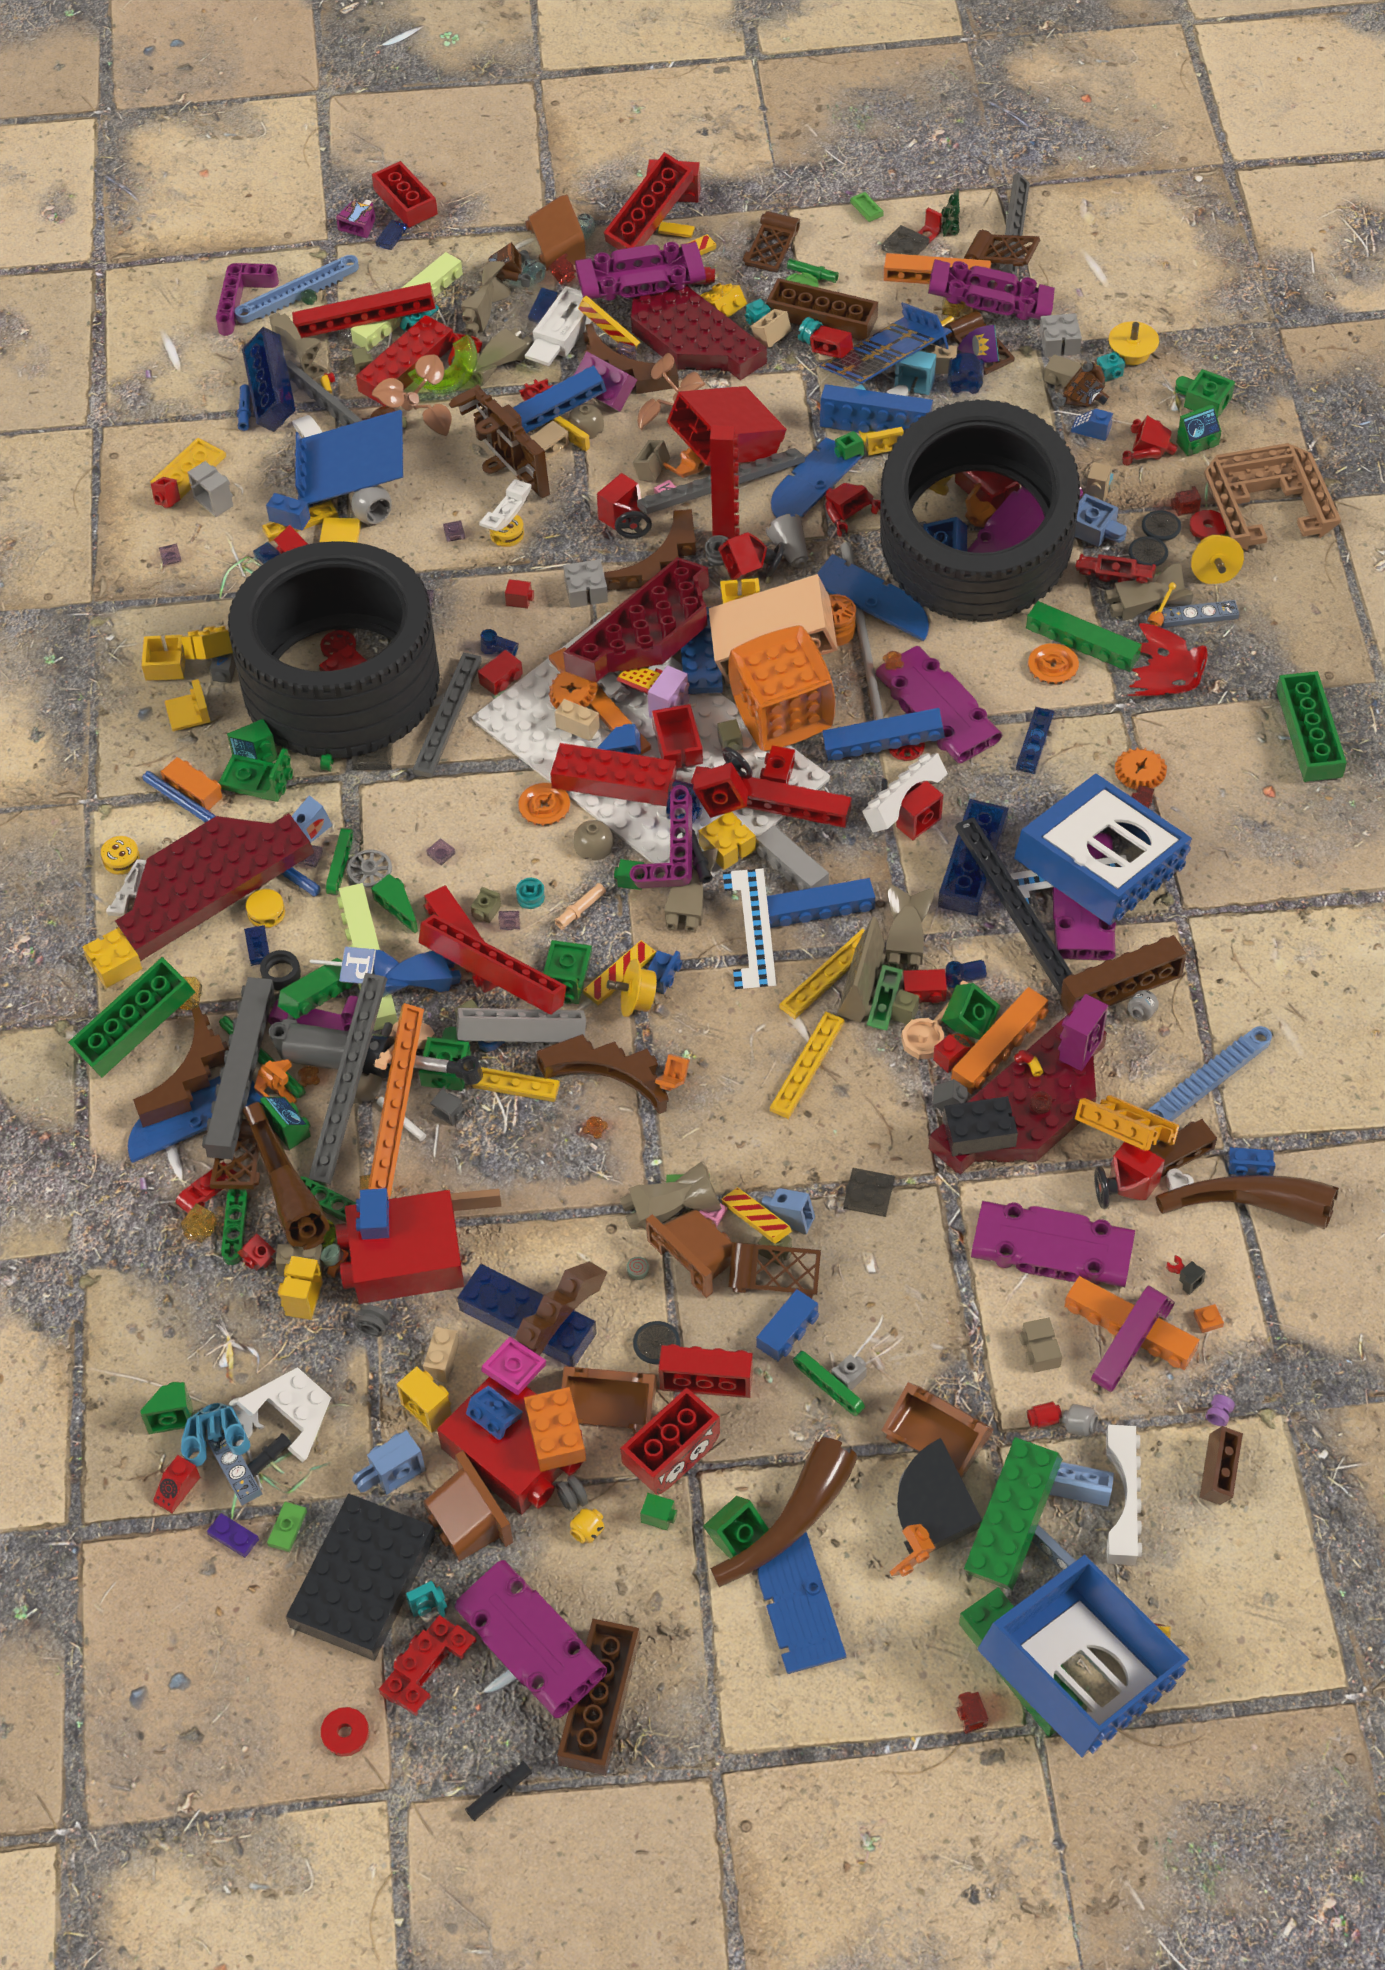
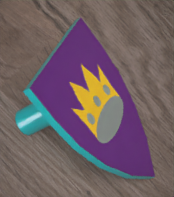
M995 325L983 326L973 330L962 340L958 349L972 360L979 362L999 361Z

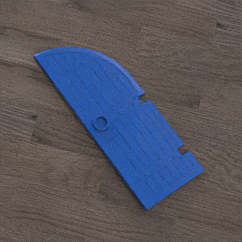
M826 437L816 447L819 451L813 450L805 458L804 463L799 464L792 470L791 473L794 476L787 475L774 490L771 498V509L775 518L785 514H790L791 517H796L795 514H798L802 518L826 494V491L832 488L863 456L858 454L847 460L843 457L838 458L834 451L835 441Z
M833 553L817 573L827 592L846 596L853 601L856 607L921 641L926 639L929 631L927 614L920 603L915 602L904 590L891 583L888 586L883 585L885 580L852 563L850 566L845 565L847 561Z
M220 1076L209 1080V1087L191 1093L193 1101L189 1103L192 1111L146 1127L142 1126L139 1118L133 1126L128 1139V1154L131 1162L134 1163L207 1130L208 1118H212V1102L216 1101L217 1098L216 1086L221 1083ZM253 1080L246 1107L256 1102L261 1103L260 1099L262 1097L255 1091Z
M805 1532L788 1549L757 1569L764 1600H774V1603L766 1607L779 1649H789V1652L781 1655L787 1674L847 1658L807 1532Z

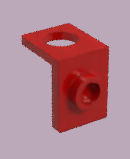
M928 207L925 215V226L916 233L915 237L931 243L941 233L942 214ZM924 232L932 233L930 237H925L922 234Z

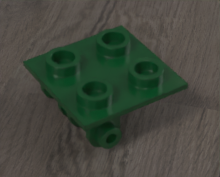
M958 188L954 194L950 195L948 204L941 211L943 237L947 233L955 236L960 231Z

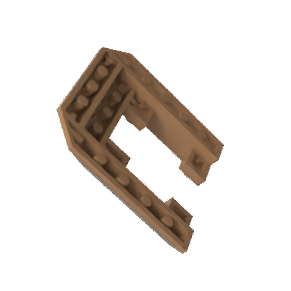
M1289 443L1219 454L1215 456L1204 471L1205 478L1229 536L1235 539L1247 551L1248 546L1267 543L1268 538L1262 524L1246 526L1237 505L1250 502L1249 493L1282 487L1285 496L1300 494L1310 515L1300 517L1297 520L1302 536L1318 534L1319 538H1321L1341 523V518L1312 453Z

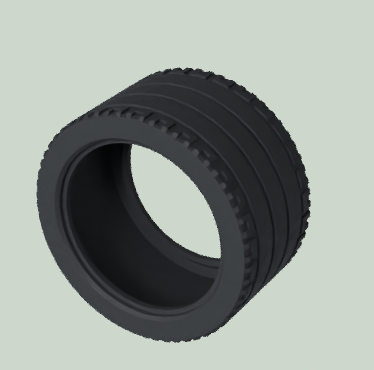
M975 399L973 401H958L951 405H944L942 408L938 407L933 412L926 413L924 417L921 416L917 422H913L910 425V428H906L904 434L897 438V443L893 444L891 452L888 453V459L885 461L881 478L880 540L882 554L886 565L889 567L890 574H893V579L899 583V587L904 589L905 593L910 595L915 602H919L922 607H927L930 611H935L939 615H945L951 619L977 620V622H982V620H998L1005 616L1010 617L1014 613L1018 614L1021 610L1030 608L1032 604L1035 605L1040 598L1046 596L1047 592L1050 593L1053 586L1057 585L1059 578L1063 576L1073 549L1080 499V476L1077 471V463H1074V455H1071V449L1069 446H1066V441L1061 439L1058 431H1054L1053 426L1048 425L1043 418L1040 419L1035 413L1032 414L1028 412L1029 410L1022 409L1020 406H1014L997 400ZM986 471L1006 476L1025 487L1039 503L1045 519L1028 538L1010 548L995 552L972 553L954 549L933 538L917 521L912 509L919 497L939 480L962 472Z
M348 541L319 542L300 546L275 556L252 572L245 582L241 584L229 609V637L248 715L251 717L252 722L264 719L273 735L275 744L281 745L292 752L311 757H321L326 754H331L332 758L354 757L377 751L395 743L410 733L414 727H417L419 722L425 718L424 716L429 713L430 707L434 704L433 700L437 697L438 684L440 683L429 596L420 576L415 574V570L408 563L403 562L401 558L384 549L368 544ZM331 629H364L376 632L392 640L383 651L359 665L341 670L309 671L292 667L279 660L290 647L302 639Z

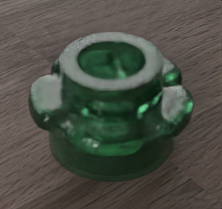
M306 289L301 292V300L305 304L313 305L317 301L315 291Z

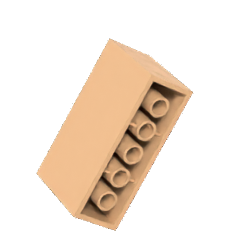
M818 574L709 608L714 659L728 684H730L728 670L730 651L749 640L779 629L802 625L814 641L821 655L838 650L830 597Z

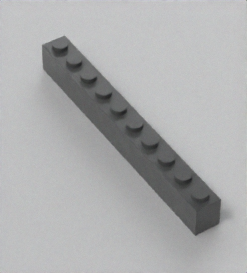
M248 977L246 985L242 986V1001H239L237 1005L238 1017H235L233 1020L234 1032L229 1036L230 1048L225 1051V1067H221L220 1070L221 1083L216 1086L217 1098L216 1101L212 1102L211 1106L212 1118H208V1133L203 1136L202 1147L206 1149L207 1157L233 1160L244 1116L242 1110L247 1104L274 996L272 979Z

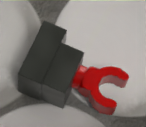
M1175 1255L1174 1262L1177 1265L1167 1262L1166 1268L1171 1273L1180 1274L1179 1281L1183 1283V1290L1190 1295L1204 1282L1206 1271L1193 1261L1185 1267L1182 1259Z

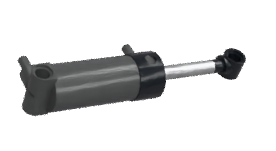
M288 1015L287 1019H283L281 1022L274 1023L269 1028V1035L281 1059H288L291 1063L334 1070L339 1069L349 1031L299 1024L291 1015ZM385 1023L381 1035L372 1034L362 1073L367 1075L371 1073L381 1078L389 1076L391 1062L387 1063L385 1070L379 1069L374 1065L375 1060L379 1059L380 1053H385L395 1043L394 1038L390 1036L393 1028L392 1023ZM418 1055L415 1057L414 1068L455 1074L457 1078H462L469 1085L477 1084L483 1078L480 1063L472 1055L465 1056L458 1061Z

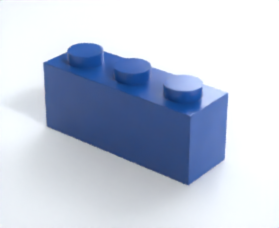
M796 1289L756 1337V1347L779 1362L783 1356L786 1357L791 1352L794 1342L802 1339L808 1325H813L818 1319V1303Z

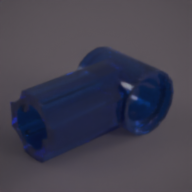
M485 629L480 634V648L484 654H500L507 650L513 656H516L519 643L497 636L496 631L492 629Z
M981 959L966 963L958 961L949 962L945 968L946 985L950 988H955L962 981L967 982L986 978L987 972L984 961Z

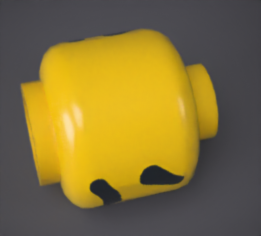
M587 1508L581 1509L570 1522V1534L582 1544L585 1542L592 1543L604 1530L603 1515L594 1508L592 1510Z

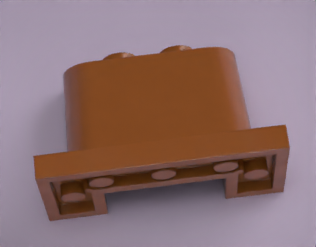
M692 1210L664 1224L653 1214L646 1219L647 1241L661 1255L668 1251L691 1273V1284L705 1298L713 1293L712 1280L730 1266L732 1242L725 1232H720L710 1218H705L697 1210Z
M464 1451L455 1455L458 1472L423 1501L424 1507L429 1513L427 1518L430 1524L433 1525L434 1529H439L441 1532L439 1534L441 1542L445 1547L449 1546L459 1562L499 1538L505 1547L513 1543L509 1521Z

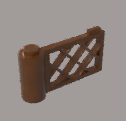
M766 211L760 219V224H762L750 251L745 252L743 261L747 266L778 273L794 236L798 234L800 219ZM767 231L771 232L772 235L764 237L763 233ZM784 235L788 236V239L781 241L779 237ZM776 239L778 242L773 245L768 243V241ZM765 243L767 247L759 250L757 246ZM781 247L782 251L775 254L773 249ZM770 251L772 255L764 258L762 254ZM759 256L761 260L752 261L751 258ZM774 259L777 262L775 266L767 263Z
M982 229L977 232L964 259L991 261V263L1013 264V266L1023 267L1028 265L1041 240L1039 236L996 235ZM995 241H1002L995 246L993 245ZM1012 242H1018V243H1016V244H1014V245H1012V246H1009V245H1008V244H1010V243H1012ZM1029 242H1033L1031 245L1027 247L1024 246ZM1004 246L1007 247L1006 249H1004V250H1002V251H1000V252L997 251V250L1003 248ZM1022 247L1021 250H1019V251H1017V252H1015V253L1013 252L1014 250H1016V249ZM993 252L996 253L995 255H993V256H991V257H987L989 254H991V253H993ZM1008 253H1011V255L1008 257H1002ZM1025 253L1027 254L1025 258H1017Z
M975 310L946 324L945 328L952 331L946 335V338L951 341L955 340L960 345L970 332L987 325L984 323L980 312ZM997 337L998 354L1005 355L1007 358L991 362L993 365L988 368L983 365V362L972 360L975 363V369L980 374L987 375L1015 360V357Z
M246 1119L242 1120L235 1152L240 1149L244 1154L238 1158L233 1157L232 1162L226 1166L220 1164L224 1159L215 1158L210 1181L211 1189H254L255 1185H259L261 1175L257 1170L260 1152L257 1145L249 1151L244 1147L248 1143H256ZM247 1158L253 1160V1162L246 1167L241 1163ZM237 1165L241 1170L234 1175L231 1174L229 1170ZM223 1174L229 1177L225 1181H217V1178ZM245 1174L250 1177L249 1182H240L238 1180Z
M732 1242L728 1287L733 1288L732 1292L746 1293V1289L794 1293L798 1289L812 1299L813 1294L817 1295L821 1250ZM758 1249L768 1250L773 1255V1258L763 1265L758 1259ZM772 1250L780 1252L777 1255H775L772 1252ZM784 1251L791 1252L796 1258L787 1267L777 1258ZM794 1252L802 1254L799 1257H797ZM807 1253L816 1254L815 1264L807 1269L800 1259ZM776 1259L783 1267V1270L773 1277L765 1267ZM798 1261L806 1271L795 1279L788 1269ZM757 1262H758V1263L760 1264V1266H761V1268H760L758 1271H757ZM813 1268H815L814 1276L810 1273ZM764 1269L771 1280L766 1285H756V1275ZM786 1271L794 1282L788 1287H781L776 1279ZM807 1273L814 1280L813 1289H803L798 1283ZM774 1281L777 1286L769 1285ZM794 1284H797L799 1288H791V1287H792Z

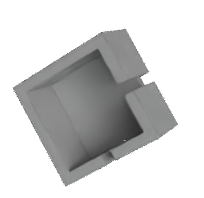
M1076 313L1041 316L1039 334L1045 357H1051L1054 354L1061 356L1062 340H1065L1064 355L1080 354L1082 337Z
M204 461L188 471L193 498L210 513L217 517L233 507V495L229 488L230 482L213 465L211 466Z
M600 559L563 565L564 581L571 608L587 606L586 590L589 589L591 605L608 602L607 585Z

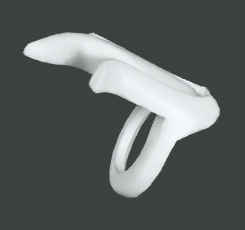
M241 1397L235 1398L230 1401L229 1406H232L242 1427L244 1426V1431L249 1439L253 1433V1425L258 1429H263L264 1426L259 1423L258 1410L251 1417L236 1404ZM244 1440L237 1441L236 1446L241 1445Z

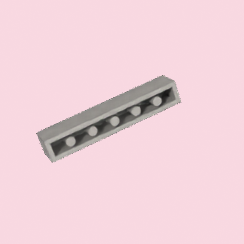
M458 1008L457 1039L464 1042L484 1041L490 1043L504 1041L513 1043L519 1041L555 1044L581 1034L585 1037L586 1018L584 1010H557L551 1015L539 1009Z

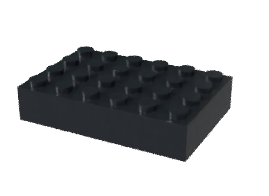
M348 1493L286 1615L289 1628L375 1661L407 1597L406 1593L409 1592L436 1537L433 1525Z

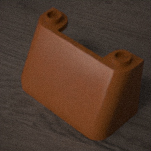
M567 194L559 196L528 216V220L525 221L526 229L536 236L541 249L539 261L541 265H544L546 271L575 265V260L586 259L583 231Z
M564 1366L562 1388L570 1387L578 1423L632 1428V1433H637L652 1419L657 1386L656 1374Z
M908 1382L881 1431L887 1434L885 1438L891 1442L898 1444L901 1441L918 1451L941 1438L960 1477H964L994 1429L924 1388Z

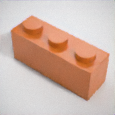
M176 757L160 771L165 782L207 810H210L223 798L221 785L216 780L208 778L201 770L193 768L186 760L183 761Z

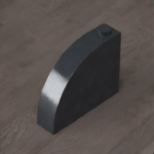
M939 1438L927 1445L913 1458L904 1472L898 1491L897 1508L902 1529L904 1530L909 1525L922 1524L929 1533V1538L935 1546L933 1551L979 1529L982 1519L942 1439ZM908 1540L904 1541L909 1554L914 1552Z

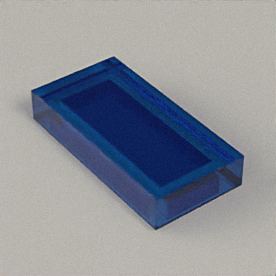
M391 220L376 240V246L392 250L407 230V224Z

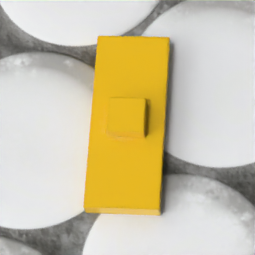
M661 222L658 233L692 238L695 226Z

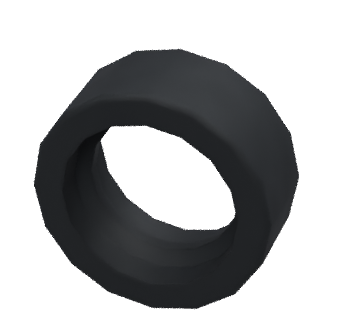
M273 951L266 955L260 963L262 978L272 979L274 990L276 991L282 990L301 977L299 961L289 951ZM279 963L289 964L293 968L284 977H273L268 973L270 968Z

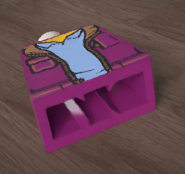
M365 200L363 204L352 201L336 216L338 230L363 238H368L376 219L373 203L370 200Z

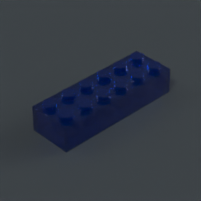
M262 327L243 347L242 353L256 423L275 432L295 412L296 407L281 337L279 334Z
M969 799L963 821L974 817L998 854L1008 821L1009 808ZM958 834L939 891L938 907L978 917L989 881Z
M480 1264L457 1297L461 1312L515 1339L522 1320L536 1314L544 1295ZM574 1310L552 1336L542 1353L569 1367H575L597 1334L596 1321Z

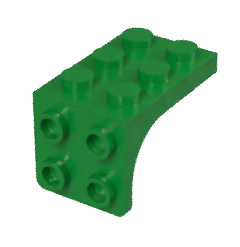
M282 748L276 763L232 754L218 783L223 790L278 802L281 795L285 794L288 780H291L293 777V769L290 764L291 757L285 748Z
M552 940L543 973L566 985L565 1004H579L592 954V946Z

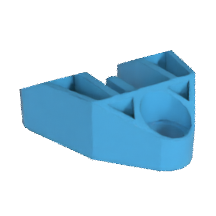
M213 1403L188 1418L181 1441V1452L184 1459L196 1465V1467L202 1465L206 1460L207 1435L208 1440L219 1441L221 1426L224 1430L226 1442L233 1454L242 1455L249 1450L251 1443L232 1406ZM244 1440L241 1445L234 1446L237 1441ZM199 1452L197 1457L190 1459L193 1453Z

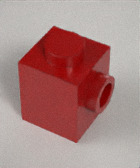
M162 477L151 483L153 499L156 505L170 508L181 500L176 479Z
M256 1233L237 1253L244 1259L243 1262L250 1269L254 1268L257 1271L261 1267L266 1269L274 1260L271 1256L276 1251Z

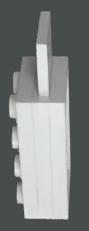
M565 286L533 330L534 343L525 354L526 359L549 366L557 355L567 357L586 330L585 325L591 323V320L578 309L583 299L581 291ZM591 299L598 305L597 299Z

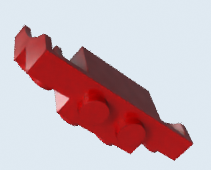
M1080 554L1075 566L1079 574L1090 575L1095 573L1096 577L1104 582H1110V580H1118V582L1134 581L1136 579L1138 583L1147 584L1148 581L1152 582L1156 571V565L1154 564L1153 566L1137 564L1136 559L1098 554V558Z
M439 1615L427 1631L423 1630L419 1635H415L411 1639L409 1648L404 1654L401 1653L394 1661V1671L379 1688L380 1695L391 1703H395L417 1716L418 1710L427 1699L431 1698L430 1693L421 1687L448 1655L447 1651L462 1660L464 1653L473 1643H476V1637L459 1625L454 1626Z

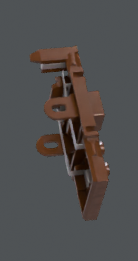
M478 384L453 397L449 406L451 408L459 407L462 416L476 408L478 412L473 414L475 417L476 437L480 441L483 440L488 445L489 450L491 449L495 456L483 462V471L493 474L508 467L520 481L531 484V489L539 497L545 498L549 496L550 489L545 450L526 434L522 427L520 414L509 404L501 407ZM493 463H498V464H497L496 466H494V467H491V468L488 467V466H490V465L493 464Z

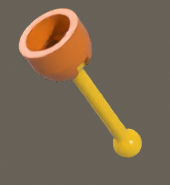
M1174 582L1169 583V589L1159 610L1149 615L1147 621L1150 624L1158 627L1162 626L1164 621L1162 610L1172 590L1176 588Z

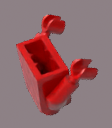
M1148 415L1142 422L1140 419H1135L1131 425V432L1137 433L1132 448L1134 453L1128 450L1124 451L1122 463L1123 465H1130L1133 459H1160L1165 452L1173 456L1178 445L1170 442L1171 430L1163 426L1159 420H1154Z
M843 483L835 489L830 488L826 491V511L833 524L837 525L836 533L840 537L842 536L841 529L845 530L846 533L848 532V525L845 522H841V520H846L869 504L872 505L871 512L875 515L878 514V509H881V500H874V496L863 485Z

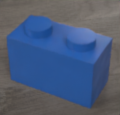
M274 493L266 505L268 518L271 522L284 526L291 525L294 529L302 531L310 520L308 502Z
M387 1188L360 1190V1199H356V1210L360 1212V1218H356V1230L361 1231L362 1240L389 1238V1197Z

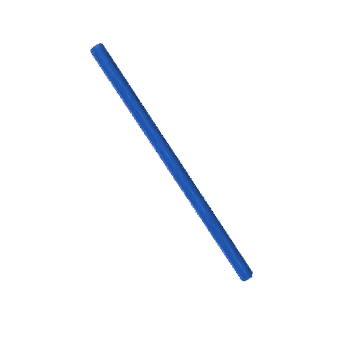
M146 771L143 774V781L206 823L216 816L151 771ZM293 867L282 873L284 877L312 896H317L321 892V887Z

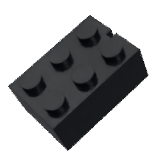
M1008 1096L944 1106L943 1123L952 1156L1016 1147L1018 1132Z

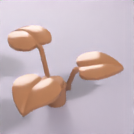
M670 353L665 354L651 370V377L657 380L663 375L676 391L673 396L674 402L678 391L698 390L706 385L697 372H691L682 380L681 387L677 388L666 375V372L671 370L674 364V357ZM654 399L647 401L638 414L639 428L642 430L645 425L658 415L661 404L673 407V403L660 399L657 401Z
M425 355L418 359L415 365L416 373L419 377L424 378V380L414 392H409L406 395L403 392L402 382L395 378L383 380L373 390L372 396L390 408L402 406L407 411L413 408L415 410L418 408H428L422 414L426 425L438 434L448 435L452 422L449 409L442 404H435L433 407L431 405H418L419 396L417 393L428 381L432 385H436L444 377V366L438 356Z

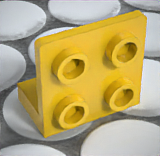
M902 427L878 432L868 431L866 433L859 430V436L864 441V447L868 455L891 451L893 444L897 443V438L904 434Z
M199 679L191 681L193 689H189V695L164 701L172 731L210 723Z

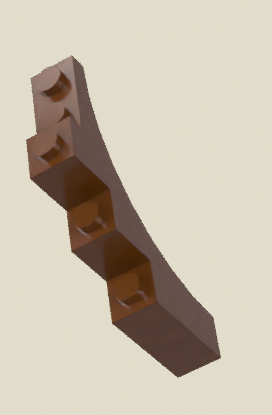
M593 324L585 325L586 332H583L584 343L588 344L586 345V350H584V355L586 352H589L637 379L634 386L636 394L673 389L663 375L657 380L651 377V370L656 363L637 361L618 354L601 341L595 332ZM674 362L672 369L666 372V375L679 388L678 372Z
M692 509L673 511V523L670 533L664 543L649 557L632 566L604 572L607 590L640 588L676 557L696 555Z
M200 1007L191 1009L194 1018V1037L191 1048L183 1063L163 1084L133 1099L143 1127L192 1111L189 1103L193 1101L191 1093L209 1087L208 1078L212 1077L209 1069L225 1064V1051L229 1050L227 1042H222L219 1034L214 1035L213 1029L207 1028L210 1022L207 1014H202Z
M581 1034L537 1051L536 1063L545 1079L572 1073H588L611 1077L637 1090L652 1104L658 1114L667 1111L669 1098L666 1091L662 1090L659 1084L655 1083V1079L658 1078L656 1075L658 1063L655 1056H651L648 1049L625 1056L623 1049L619 1048L615 1041L593 1049L592 1043L587 1041L584 1035Z
M590 1261L566 1269L557 1290L544 1294L536 1314L522 1320L515 1339L540 1356L566 1318L588 1297L600 1291L607 1271Z

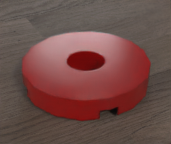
M1214 510L1198 511L1190 519V532L1194 537H1199L1201 540L1211 535L1223 536L1227 531L1221 514ZM1209 524L1213 527H1205L1204 525Z
M342 1707L330 1712L321 1725V1739L325 1748L340 1757L352 1756L359 1752L369 1738V1724L365 1716L359 1710L351 1707ZM343 1727H350L352 1729L351 1734L347 1737L339 1736V1730Z

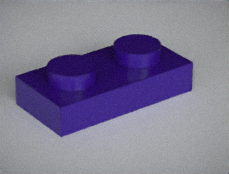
M222 1513L207 1530V1534L244 1558L259 1541V1537Z

